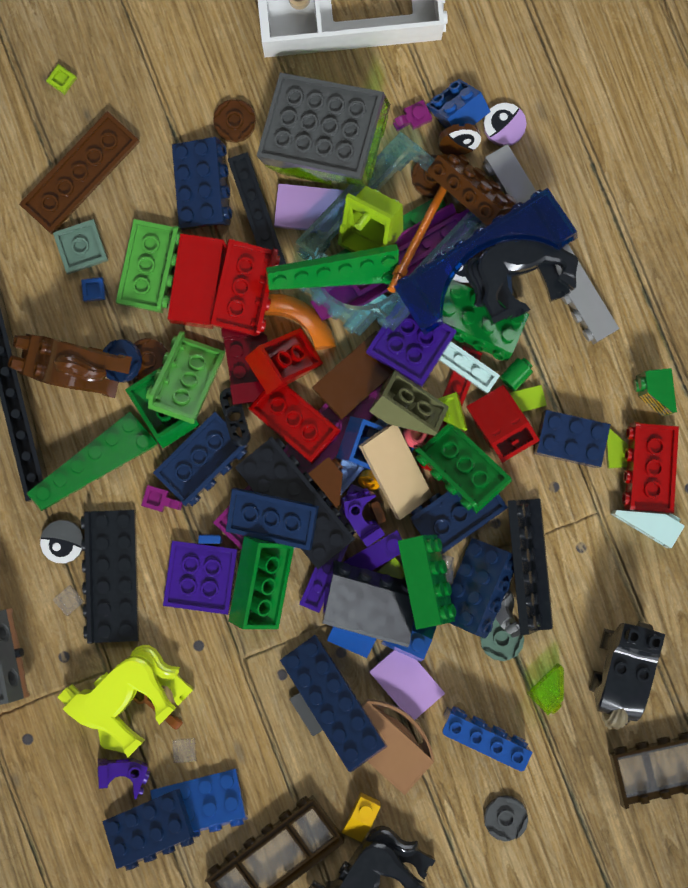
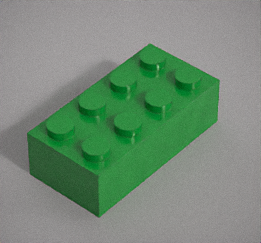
M421 535L399 540L398 545L416 630L455 622L456 609L454 604L451 603L450 595L452 590L450 583L446 579L447 566L445 561L442 560L441 540L437 535Z

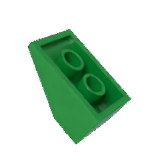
M155 370L125 389L157 442L162 448H165L198 427L199 423L196 420L194 424L148 409L146 394L149 387H153L155 384L154 378L157 372Z

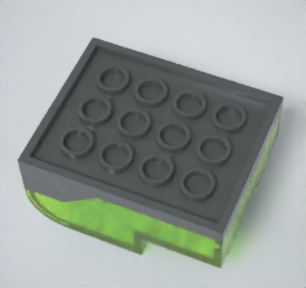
M280 72L256 156L269 169L287 176L330 185L332 181L360 187L368 186L375 168L376 156L381 138L385 132L391 104L382 91Z

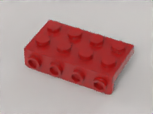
M233 239L228 240L209 325L255 337L260 335V332H264L266 327L264 314L265 311L269 310L271 298H268L270 290L267 285L266 267L279 265L280 256L277 255L278 249L273 248L270 250Z
M632 422L627 427L626 438L629 439L628 448L625 450L627 470L624 471L623 481L626 483V492H623L622 504L625 505L624 510L674 513L679 426Z

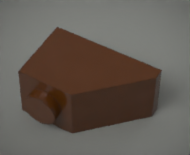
M328 457L308 474L337 508L340 505L343 476L340 470L343 467L336 458L331 460Z

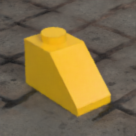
M360 792L341 833L362 842L381 807L380 801Z

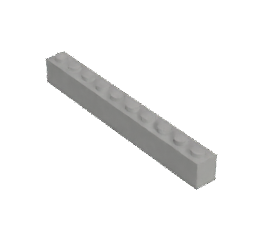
M507 144L485 157L483 169L487 176H492L495 183L501 187L500 191L505 195L512 196L517 201L515 204L521 209L515 215L517 218L516 223L521 231L526 232L531 222L527 214L530 211V207L543 201ZM558 228L560 246L564 250L574 254L566 239L564 238L563 234L561 233L560 229ZM578 261L576 288L573 291L570 290L571 293L561 299L566 305L569 304L573 311L571 312L573 319L576 323L580 322L584 329L582 331L584 337L594 345L616 332L619 327ZM555 264L557 272L560 275L562 268L561 266Z

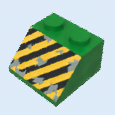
M672 368L648 370L636 376V379H634V390L638 392V397L661 416H668L677 412Z

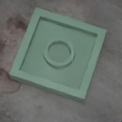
M94 219L53 233L67 274L109 261Z

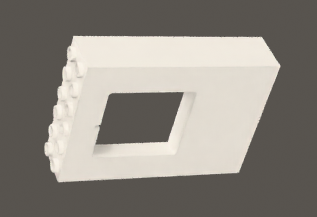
M258 0L264 58L441 40L443 32H446V24L448 23L447 11H444L443 4L445 0H412L413 13L410 15L340 22L333 21L331 0H310L309 5L301 10L293 8L289 0Z

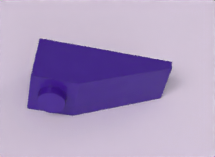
M396 530L343 562L372 571L400 554L398 541L403 539Z

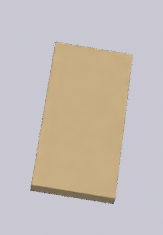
M389 424L359 445L396 519L401 520L433 496L398 426Z

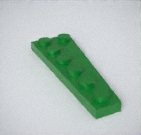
M397 244L266 267L267 285L269 290L379 283L390 284L393 278L392 273L396 265H399V249Z
M129 412L27 492V496L40 511H43L70 494L84 488L89 483L102 478L112 470L118 469L128 461L150 451L158 443L134 415Z

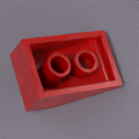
M301 328L259 345L245 357V360L267 395L287 386L323 365V362Z

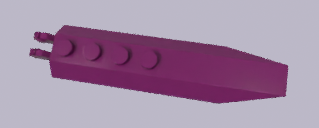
M453 203L437 211L407 268L408 273L405 279L401 280L400 284L474 240L475 237L469 231L482 223L479 218L474 219L465 225L463 220L473 213L466 209L458 214ZM422 221L402 232L395 242L399 249V264ZM389 284L324 287L311 301V304L321 320H325L366 305L386 293Z

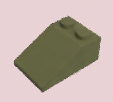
M395 370L382 385L369 412L387 424L435 436L449 407Z

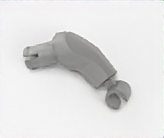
M508 590L505 593L501 609L495 619L507 633L515 638L520 635V627L513 615L514 597L511 590Z

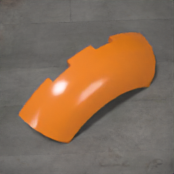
M269 294L268 298H271L269 310L265 311L266 316H282L299 323L311 337L315 351L336 347L335 339L328 323L325 320H321L312 306L292 296Z

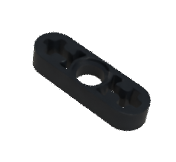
M226 388L220 393V402L229 436L234 445L244 446L251 439L242 404H235L230 407L228 397L231 396V390ZM233 413L241 414L240 418L236 421L229 419ZM240 427L242 432L241 438H238L236 428Z

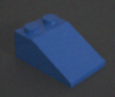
M350 416L336 458L371 470L359 445L384 427L362 418ZM408 446L409 449H410V451H411V453H412V451H413L414 448Z

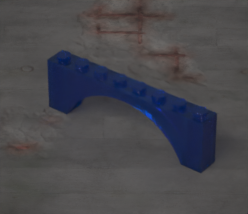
M548 188L543 191H536L528 201L517 203L506 215L501 214L493 219L492 224L486 228H478L472 237L467 240L462 239L458 241L450 251L441 252L430 264L419 266L416 269V273L409 277L404 276L397 281V285L394 288L424 336L444 324L443 305L449 285L460 268L480 251L495 244L513 240L540 242L560 250L578 238L577 230Z

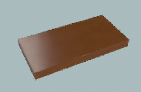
M377 331L371 334L312 387L341 420L383 384L394 372L393 369L366 354L367 349L378 334Z

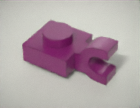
M421 100L405 108L403 111L405 115L395 118L393 126L396 131L408 125H411L412 129L415 130L431 122L433 118L425 102Z
M147 485L141 506L164 512L165 506L181 510L183 504L181 501L168 498L170 491Z

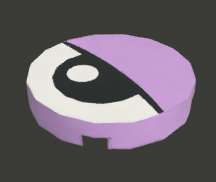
M500 103L490 108L491 112L484 119V133L487 138L499 146L507 144L511 146L517 143L524 135L527 125L522 110L510 103Z

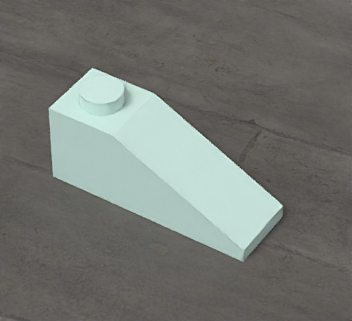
M613 510L611 512V515L665 548L673 547L684 528V525L680 523L681 519L671 513L666 515Z

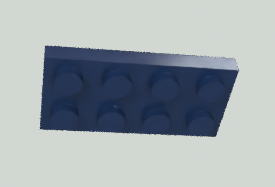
M233 488L226 532L311 550L319 506Z

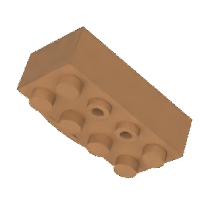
M367 698L361 705L388 746L367 762L402 794L406 795L434 763V756L428 738L420 725L404 710L384 701ZM390 708L408 719L420 733L423 742L421 744L417 743L410 730L396 718L385 714L384 709Z

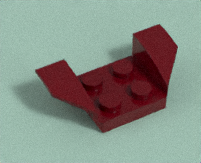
M221 328L229 369L233 405L254 402L263 392L264 388L245 360V357L259 345L268 342V337L263 332H260V335L255 337Z

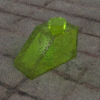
M558 663L526 693L547 715L556 713L561 708V702L564 700V668Z

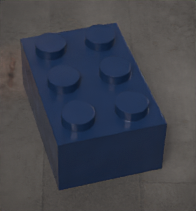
M545 410L542 412L537 435L540 441L535 444L533 454L600 468L602 467L611 424Z

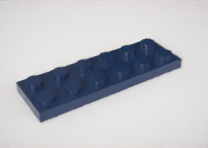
M317 635L312 636L280 659L349 772L354 771L388 747Z

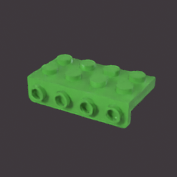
M134 219L116 304L163 313L164 308H168L170 296L167 293L169 287L173 285L174 275L172 270L173 266L176 265V252L180 233L183 234L179 226L171 227Z
M180 330L178 336L174 335L171 341L170 348L172 349L170 353L166 352L164 355L162 370H157L154 378L155 384L153 387H149L146 399H148V409L194 424L225 357V351L185 338V331Z

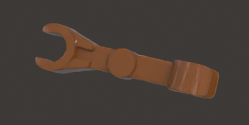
M145 694L143 701L139 700L136 696L133 698L137 704L145 703L155 712L152 701ZM172 714L165 719L175 730L179 729L183 724L182 720Z

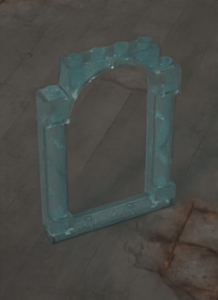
M400 132L368 165L367 171L364 170L362 180L355 179L295 242L298 255L304 260L317 259L324 256V253L331 245L330 241L339 233L340 225L343 221L346 195L348 193L357 196L365 186L379 190L397 170L401 171L411 160L418 163L428 173V169L435 159ZM469 211L401 283L395 293L372 305L353 306L345 304L332 297L324 287L298 289L303 293L307 291L312 295L311 299L318 306L323 305L328 309L327 313L334 320L340 319L344 323L343 327L351 334L355 332L360 336L376 318H378L377 322L383 328L387 329L389 327L394 331L411 313L413 306L478 237L481 238L492 225H485Z

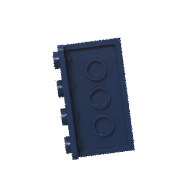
M217 137L172 144L180 229L188 230L218 224L230 225L232 210L228 200L230 198V188L227 185L229 171L225 164L226 145Z
M214 412L153 474L185 507L189 505L193 507L201 499L199 495L205 489L209 491L217 483L215 479L220 474L224 476L232 469L230 464L236 458L241 460L248 453L246 448L249 445H234L229 436L226 422Z
M448 491L443 495L437 493L429 499L430 504L425 508L420 505L411 512L413 516L409 519L420 535L438 536L442 542V555L508 508L499 494L476 514L472 509L468 511L460 503L461 498L457 494L453 496Z
M471 538L451 586L452 593L450 598L451 603L454 604L456 609L455 622L450 624L482 638L488 636L493 628L495 617L501 609L505 593L509 590L510 581L514 574L512 553Z
M180 789L173 790L102 821L116 869L125 867L126 871L139 867L138 862L144 860V863L156 860L159 853L167 855L175 852V847L181 845V847L189 846L195 843V838L200 836L199 832H193Z

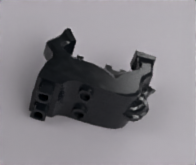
M543 202L530 207V211L527 214L531 222L526 232L520 234L519 231L509 234L506 236L507 239L492 246L484 251L481 256L471 258L465 265V276L475 292L474 306H484L491 326L503 319L509 318L512 320L531 310L526 303L517 300L511 294L508 288L507 276H521L537 269L546 287L550 303L571 293L570 290L573 291L576 288L578 258L560 246L559 231L552 211L547 212ZM555 264L561 266L562 268L560 275L557 272Z
M377 826L370 831L367 838L357 847L349 862L344 861L339 870L340 875L336 880L327 881L324 886L313 880L309 888H379L381 875L396 879L404 888H425V883L417 879L404 863L413 864L418 874L425 879L429 866H433L436 860L433 856L418 849V841H404L389 827Z

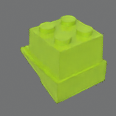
M365 186L357 196L348 193L345 200L343 221L339 230L338 245L351 252L394 245L403 232V204L368 186Z

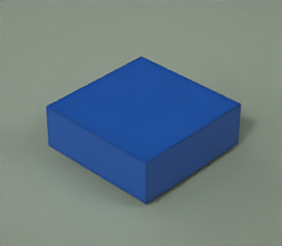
M103 277L81 280L84 302L106 300Z
M200 535L198 543L222 544V536Z

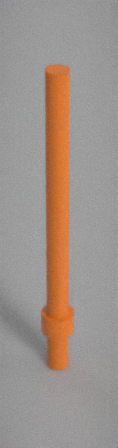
M441 185L400 264L396 265L392 273L393 278L387 288L392 293H395L401 280L405 279L408 273L407 268L447 192Z

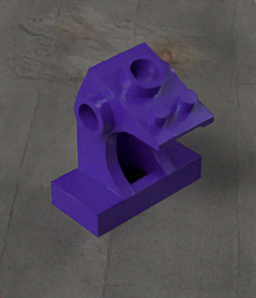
M365 488L362 489L363 493L360 494L358 491L347 493L346 497L341 498L343 514L366 547L383 537L385 533L374 519L368 521L362 516L364 505L376 497L372 491Z
M134 758L97 759L99 789L108 788L109 783L115 777L123 776L129 778L133 783L134 799H137L138 794H143L144 789L141 785L142 783H147L150 771H147V764ZM132 770H137L136 773H131Z

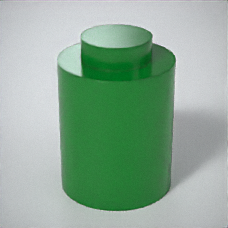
M517 358L499 378L507 387L516 391L533 373L531 369L533 366L527 359L523 358L521 360Z

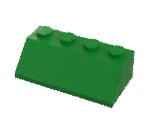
M244 536L228 622L241 629H279L294 547Z

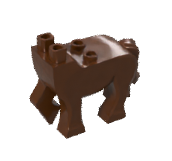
M26 334V336H14L13 347L23 350L21 357L10 356L8 367L43 383L69 389L102 393L104 396L115 398L119 382L106 379V370L129 374L132 357L121 354L113 355L105 353L102 349L87 348L45 336Z

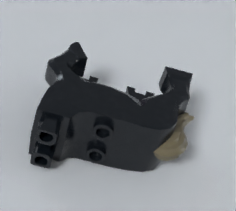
M638 621L636 626L621 623L615 631L604 628L600 648L608 650L603 673L593 671L589 690L594 692L596 709L602 712V720L609 729L612 727L617 730L624 728L630 721H638L645 711L665 634L654 631L651 624Z

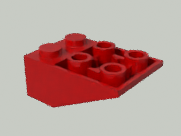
M504 385L466 406L498 463L505 462L540 441L529 421Z

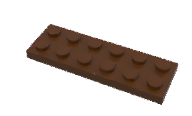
M107 111L19 205L50 234H53L138 145L139 139Z

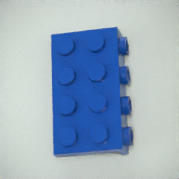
M458 707L446 708L443 714L446 723L442 729L445 736L518 771L525 770L533 753L525 739L514 734L513 737H509L504 729L495 725L490 728L485 723L486 721L477 716H473L471 719L467 717L464 710Z
M237 769L150 790L151 799L153 800L173 790L180 789L193 832H199V835H201L200 831L208 829L209 832L220 831L222 826L230 824L231 827L244 824L243 820L248 819Z

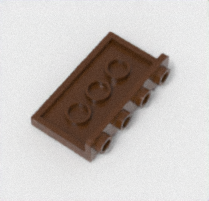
M438 154L429 167L428 174L485 225H492L498 216L516 215L521 209L515 204L517 201L512 196L505 195L500 191L501 187L497 183L485 178V173L481 169L470 165V160L462 154Z

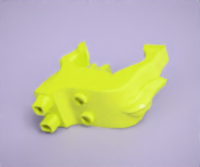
M141 645L136 647L131 655L118 664L109 674L106 672L100 676L94 683L96 686L94 690L84 689L80 692L72 684L66 687L58 698L66 705L63 710L69 716L84 726L98 729L102 748L124 753L128 758L145 739L129 728L119 715L130 705L137 691L145 694L152 701L155 707V719L160 725L176 709L167 698L161 686L164 685L171 689L177 706L194 688L179 676V666L168 665L163 661L155 648L150 645Z

